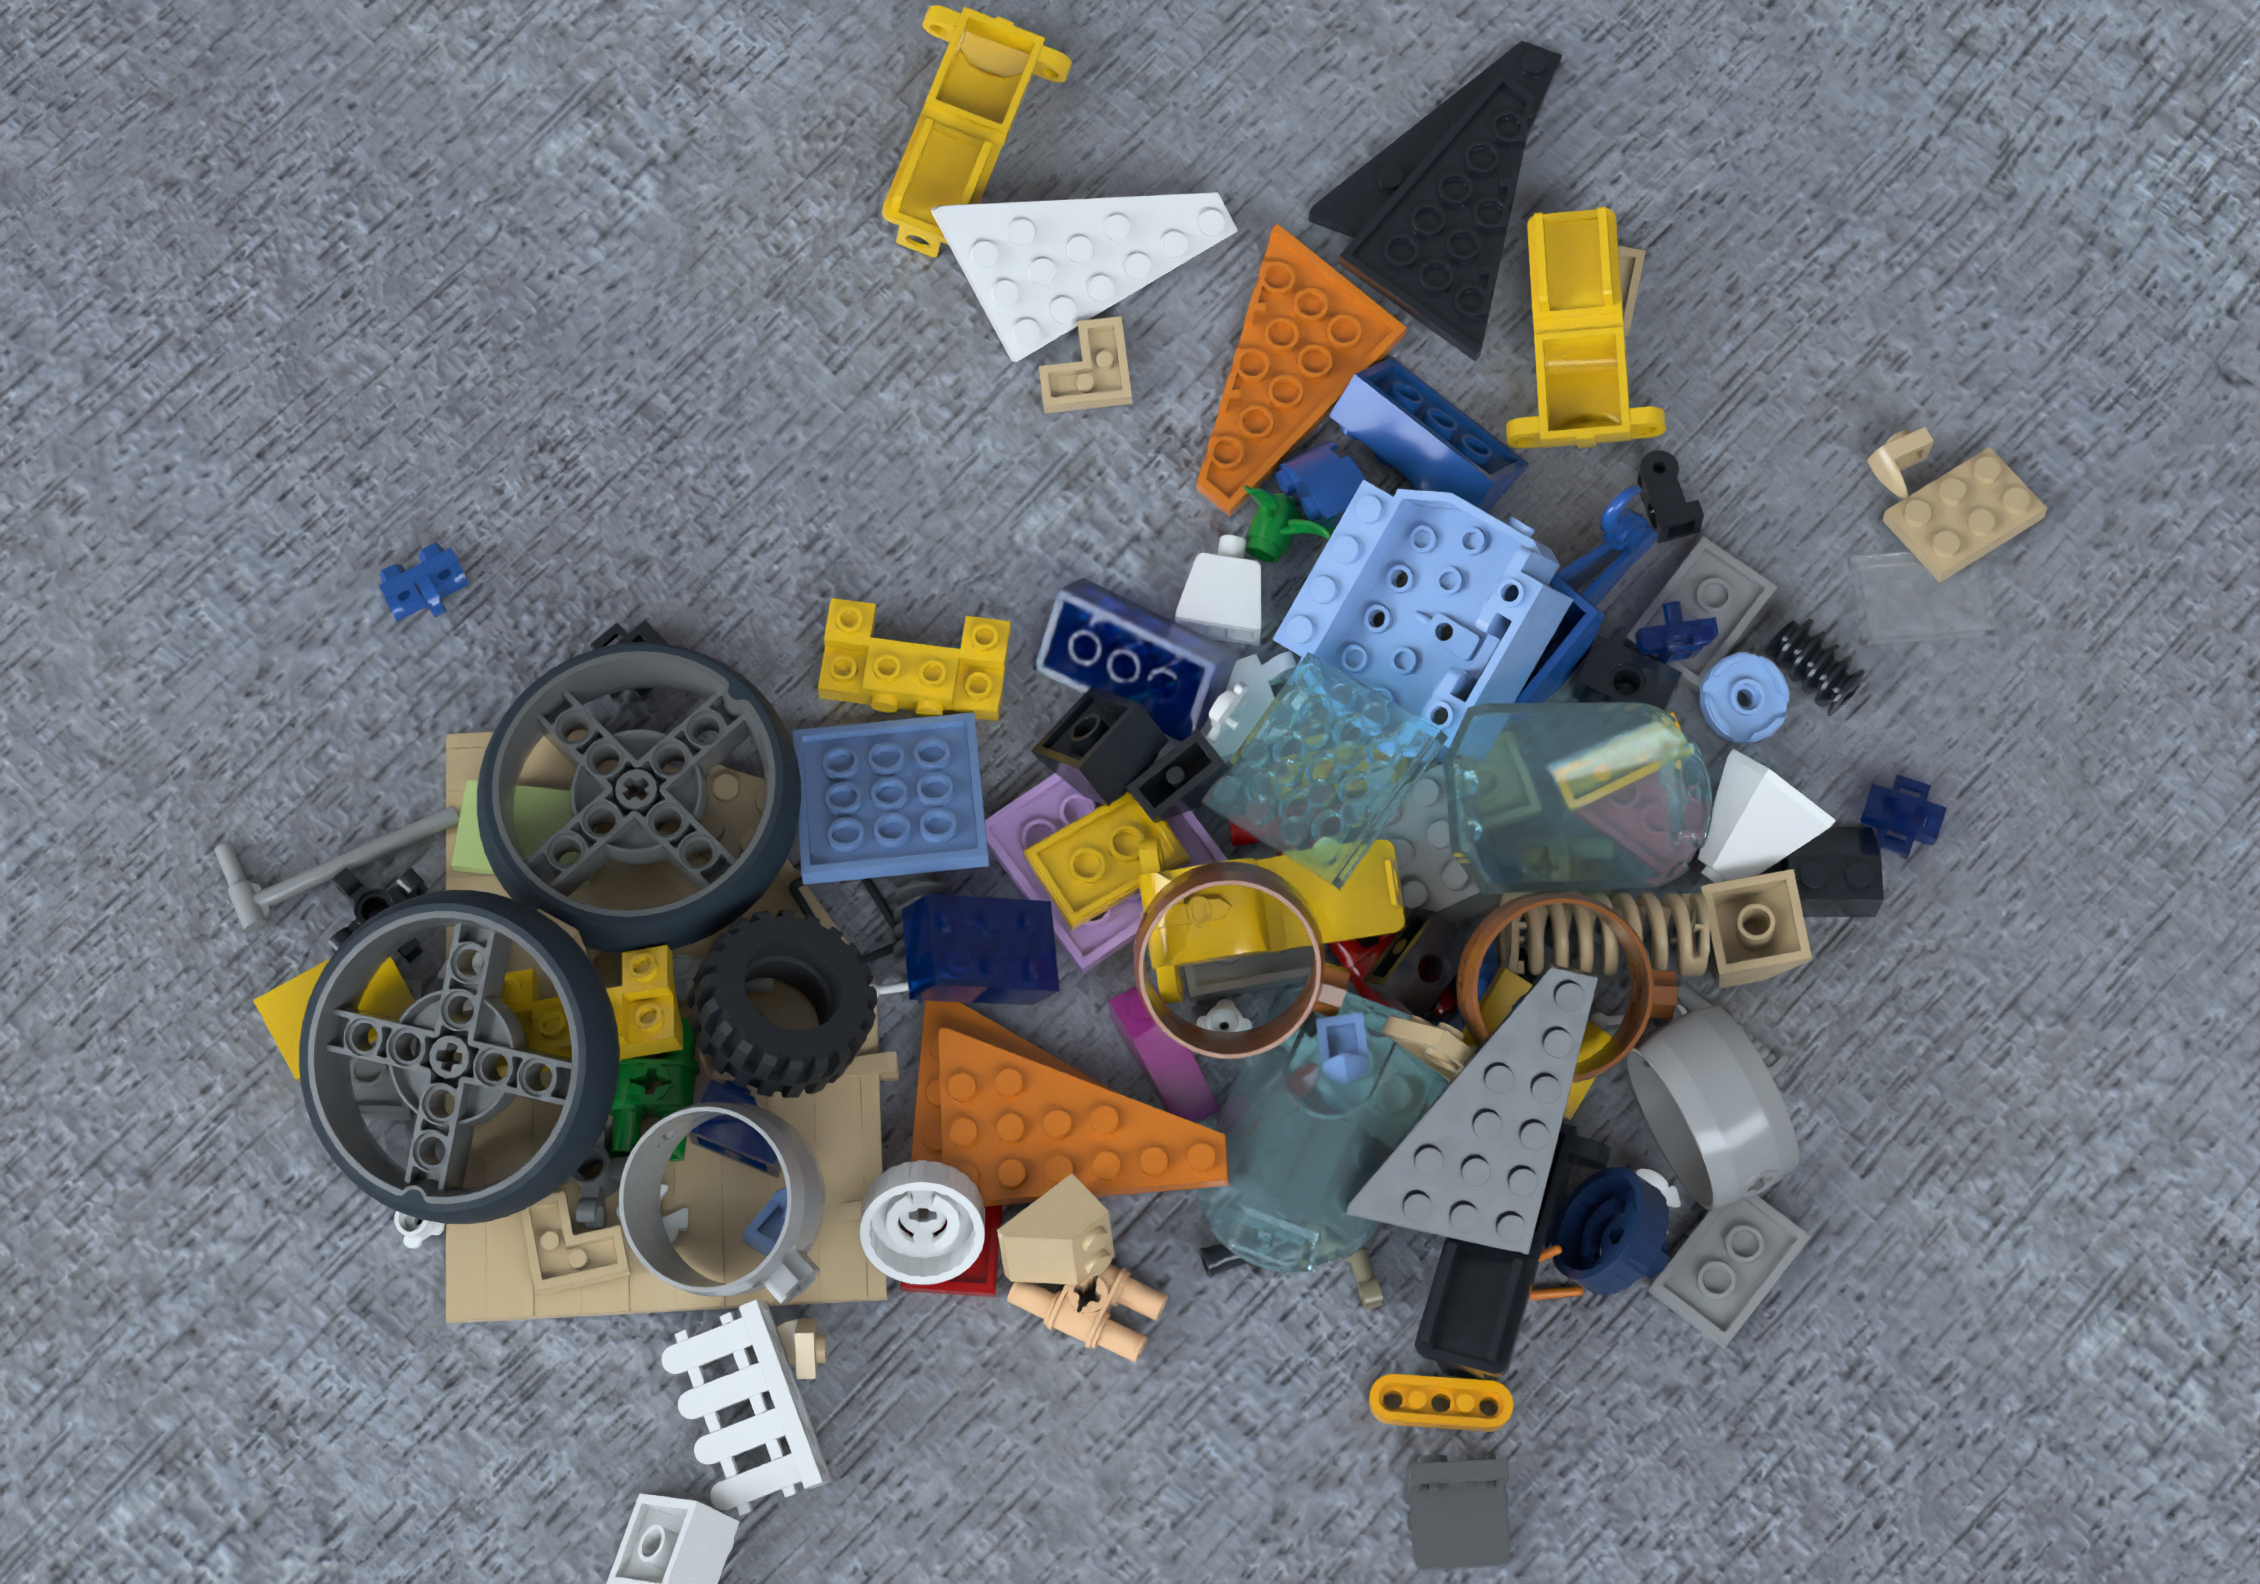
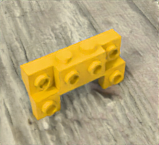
M831 598L824 635L825 649L818 683L819 698L867 704L877 711L886 713L896 712L897 709L913 710L922 717L974 712L975 719L999 722L1011 621L966 616L961 648L940 647L873 638L877 613L876 604Z
M667 945L623 952L622 986L606 988L618 1027L620 1061L622 1059L683 1049V1024L675 991L672 951ZM533 968L505 973L500 1000L509 1006L521 1022L527 1037L528 1048L572 1058L570 1030L560 997L539 1000V976ZM503 1055L497 1062V1071L502 1078L506 1076L508 1071V1063ZM545 1065V1066L542 1068L541 1073L551 1072V1071H550V1069L547 1067V1065Z

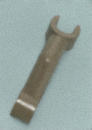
M1307 1223V1230L1313 1234H1318L1322 1238V1242L1316 1246L1300 1242L1301 1252L1309 1257L1327 1254L1350 1262L1364 1310L1383 1306L1382 1291L1374 1275L1365 1248L1330 1236L1326 1227L1320 1223Z

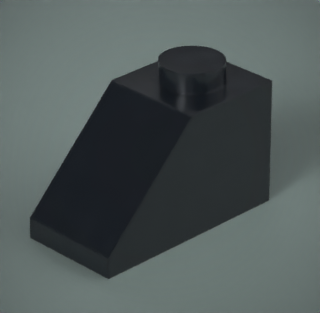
M1197 729L1126 786V788L1154 823H1158L1203 806L1234 781L1237 776Z

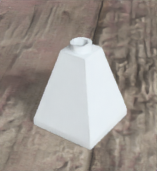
M1733 749L1726 760L1699 852L1698 860L1706 865L1701 873L1714 883L1757 876L1829 829L1836 820L1772 770Z

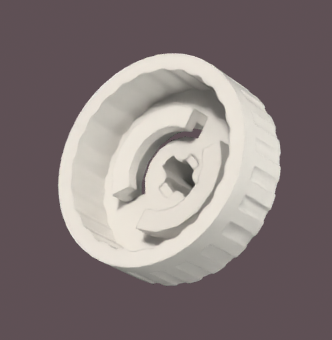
M918 1160L915 1162H904L878 1175L867 1188L861 1208V1245L870 1262L889 1277L911 1284H936L944 1282L966 1271L975 1262L982 1250L985 1237L984 1200L975 1183L956 1168L936 1161ZM899 1218H900L901 1224L905 1227L906 1230L912 1232V1233H913L912 1235L909 1234V1233H907V1232H905V1231H903V1230L900 1228L899 1222H898ZM947 1220V1225L944 1231L935 1235V1232L940 1230Z

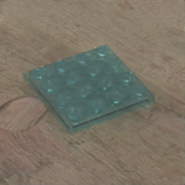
M1308 652L1229 761L1227 766L1230 769L1214 782L1201 802L1215 813L1340 890L1446 742L1448 736L1438 727Z

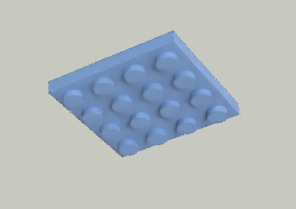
M974 712L792 730L793 746L798 759L801 777V804L798 826L803 885L989 866Z

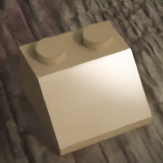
M1794 869L1701 886V893L1704 894L1708 905L1710 948L1719 989L1764 981L1812 960Z
M1072 1173L997 1230L1004 1274L1011 1282L1078 1285L1089 1276L1095 1277L1101 1274L1109 1266L1112 1258L1115 1257L1109 1211Z

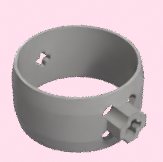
M1716 1005L1691 1011L1684 1015L1676 1006L1673 1019L1649 1018L1640 1039L1625 1056L1627 1071L1635 1097L1655 1141L1671 1169L1692 1198L1709 1211L1734 1205L1750 1196L1761 1193L1799 1165L1800 1154L1790 1116L1766 1065L1738 1023L1724 1009Z
M704 1102L682 1108L654 1124L637 1142L627 1159L622 1173L619 1189V1211L623 1230L629 1245L641 1263L655 1276L675 1288L700 1296L743 1295L767 1288L780 1304H788L815 1281V1276L820 1269L807 1254L813 1247L822 1226L825 1212V1185L819 1162L813 1150L794 1127L774 1113L758 1106L732 1102ZM724 1114L744 1121L766 1139L778 1157L787 1188L785 1221L775 1246L765 1260L752 1272L728 1284L703 1276L680 1257L669 1241L660 1209V1191L663 1174L677 1145L688 1133L703 1122Z

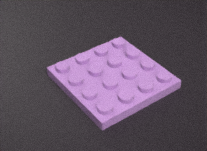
M1153 762L1150 766L1144 768V769L1136 776V778H1138L1141 774H1143L1146 770H1148V769H1149L1152 765H1154L1155 763ZM1054 773L985 820L987 847L1083 975L1135 939L1141 921L1140 914L1143 913L1141 893L1138 892L1128 897L1123 902L1111 907L1074 930H1070L1024 858L1023 850L1104 804L1084 797ZM1191 810L1166 819L1168 825L1190 857V863L1178 869L1228 860Z

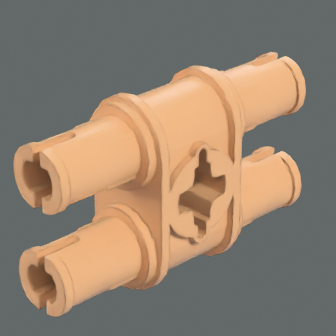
M1109 1264L1101 1274L1095 1277L1089 1276L1078 1285L1065 1284L1063 1290H1059L1057 1293L1051 1292L1035 1283L1014 1282L1008 1294L1007 1302L1044 1319L1043 1324L1046 1325L1047 1329L1052 1330L1055 1328L1084 1342L1086 1348L1090 1349L1092 1347L1096 1349L1099 1345L1137 1363L1148 1337L1110 1320L1111 1314L1109 1313L1113 1306L1117 1307L1118 1304H1121L1157 1321L1166 1305L1168 1295L1131 1278L1132 1273L1129 1272L1128 1268L1123 1267L1120 1269ZM1094 1285H1096V1302L1090 1301L1079 1312V1295L1086 1296L1089 1290H1092Z

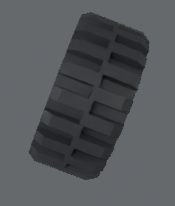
M779 910L778 914L772 917L770 911L753 913L750 920L741 918L732 923L727 932H721L712 944L693 979L694 984L689 991L687 1002L691 1009L688 1021L690 1030L693 1033H700L695 1043L703 1055L709 1053L712 1056L711 1066L721 1075L726 1071L735 1078L732 1082L733 1084L743 1089L750 1085L757 1088L756 1094L772 1097L774 1092L777 1091L781 1092L783 1098H798L803 1089L806 1094H814L823 1090L827 1083H834L843 1075L848 1065L852 1063L873 1027L876 1018L874 1008L877 1005V991L874 986H869L874 978L868 964L861 965L859 962V958L862 955L853 943L847 945L841 939L843 933L833 926L827 929L819 925L820 919L806 914L805 918L802 919L795 917L796 912ZM757 978H773L798 988L814 1006L818 1016L819 1027L809 1030H790L771 1023L752 1005L746 992L745 982Z

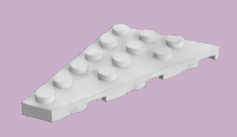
M1218 192L938 205L930 210L1013 362H1018L1077 327L1078 321L1089 320L1238 231Z

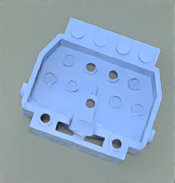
M1363 480L1273 640L1302 657L1298 667L1326 709L1380 741L1381 744L1378 748L1380 752L1400 763L1407 757L1408 759L1428 765H1445L1453 750L1480 759L1483 758L1574 599L1549 585L1560 564L1550 548L1531 538L1535 529L1511 516L1508 523H1505L1453 493L1398 489L1395 495H1392ZM1406 572L1408 581L1405 586L1398 588L1396 579L1400 573ZM1383 612L1385 614V622L1382 626L1376 628L1373 622L1374 617L1377 613ZM1446 625H1451L1453 634L1450 639L1443 641L1441 630Z

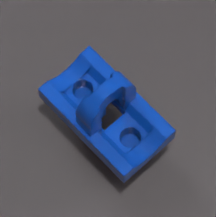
M433 543L421 550L418 555L421 563L405 571L402 564H393L380 572L382 584L379 585V588L397 622L427 606L434 618H437L447 612L440 599L469 585L452 548L444 550L438 543Z

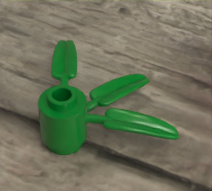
M1249 485L1244 486L1245 491L1258 504L1245 536L1248 542L1245 551L1258 560L1277 564L1280 557L1287 554L1295 534H1317L1330 539L1336 527H1332L1327 530L1318 522L1315 523L1301 519L1302 513L1296 508L1297 502L1288 496L1278 493L1271 495L1263 489L1253 488Z

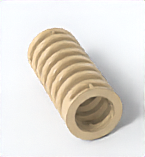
M1504 891L1500 906L1512 899L1530 894V892ZM1570 891V892H1569V893H1573V894L1582 895V894H1580V893H1578V892H1576V891ZM1594 892L1588 896L1612 908L1621 916L1623 913L1624 919L1632 926L1642 943L1644 921L1648 914L1652 930L1650 963L1654 970H1667L1668 967L1667 928L1672 914L1677 936L1669 940V945H1676V969L1678 974L1682 977H1702L1704 975L1710 946L1709 912L1704 894L1682 893L1680 896L1677 893L1669 892L1660 901L1656 895L1650 892L1642 893L1637 897L1636 901L1626 892L1617 893L1611 901L1602 892ZM1556 903L1534 908L1524 913L1526 922H1521V914L1498 933L1500 966L1509 969L1515 974H1524V961H1518L1519 944L1524 942V937L1520 936L1519 929L1527 927L1529 936L1528 970L1532 975H1540L1544 968L1543 937L1548 913L1553 931L1552 964L1566 968L1569 966V927L1572 915L1574 914L1578 932L1577 969L1592 973L1594 964L1593 931L1597 916L1578 905ZM1600 919L1603 933L1601 946L1602 971L1607 976H1613L1618 970V938ZM1695 931H1699V942L1697 952L1695 944ZM1626 957V968L1627 972L1630 975L1629 965Z

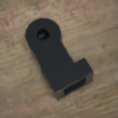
M1655 450L1644 456L1637 478V485L1641 487L1640 496L1651 527L1658 532L1656 539L1658 544L1699 533L1704 518L1699 500L1686 502L1677 479L1679 473L1678 461L1672 454L1663 450Z

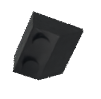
M1091 686L1031 752L1081 795L1110 806L1113 801L1118 800L1126 793V786L1144 768L1150 766L1157 759L1160 750L1169 742V739L1139 702Z
M1830 827L1780 860L1781 871L1794 869L1803 917H1876L1884 900L1881 853L1872 827Z

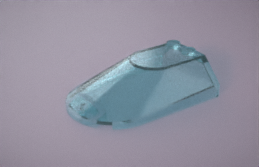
M1636 702L1487 703L1468 707L1444 758L1451 854L1484 896L1530 894L1542 891L1630 890L1668 884L1682 876L1689 869L1688 863L1693 858L1697 848L1704 847L1709 834L1713 800L1711 781L1705 760L1694 740L1688 741L1675 725L1676 719L1662 709L1649 704Z
M1304 987L1277 992L1263 1024L1270 1022L1286 1011L1297 999ZM1346 992L1337 1016L1363 1012L1370 1059L1368 1071L1361 1078L1350 1084L1332 1080L1322 1070L1316 1018L1331 1016L1314 1011L1310 1013L1304 1024L1283 1043L1261 1054L1247 1057L1213 1129L1225 1134L1227 1138L1230 1186L1198 1188L1199 1204L1202 1206L1203 1212L1211 1225L1212 1233L1232 1253L1249 1263L1280 1272L1314 1271L1317 1265L1331 1262L1340 1257L1342 1260H1345L1369 1241L1380 1222L1347 1215L1345 1213L1346 1202L1349 1197L1352 1198L1372 1175V1170L1378 1163L1390 1154L1394 1149L1395 1143L1418 1116H1422L1436 1100L1446 1080L1381 1033L1389 1016L1409 1020L1411 1015Z

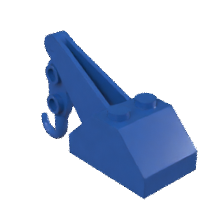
M1631 485L1625 488L1604 510L1600 530L1604 532L1602 536L1604 543L1555 573L1549 583L1551 587L1574 600L1507 714L1511 719L1520 721L1562 687L1587 656L1605 614L1597 608L1598 604L1629 568L1656 541L1658 532L1647 524V520L1629 508L1623 510L1626 504L1636 494L1641 492L1640 486ZM1609 566L1582 594L1578 592L1581 587Z

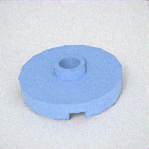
M1738 652L1718 660L1705 673L1700 686V708L1706 723L1718 736L1732 743L1750 744L1771 736L1784 723L1787 715L1785 714L1787 703L1789 702V688L1783 673L1771 660L1763 656L1758 657L1754 654ZM1739 691L1744 693L1747 699L1744 707L1737 702V693Z

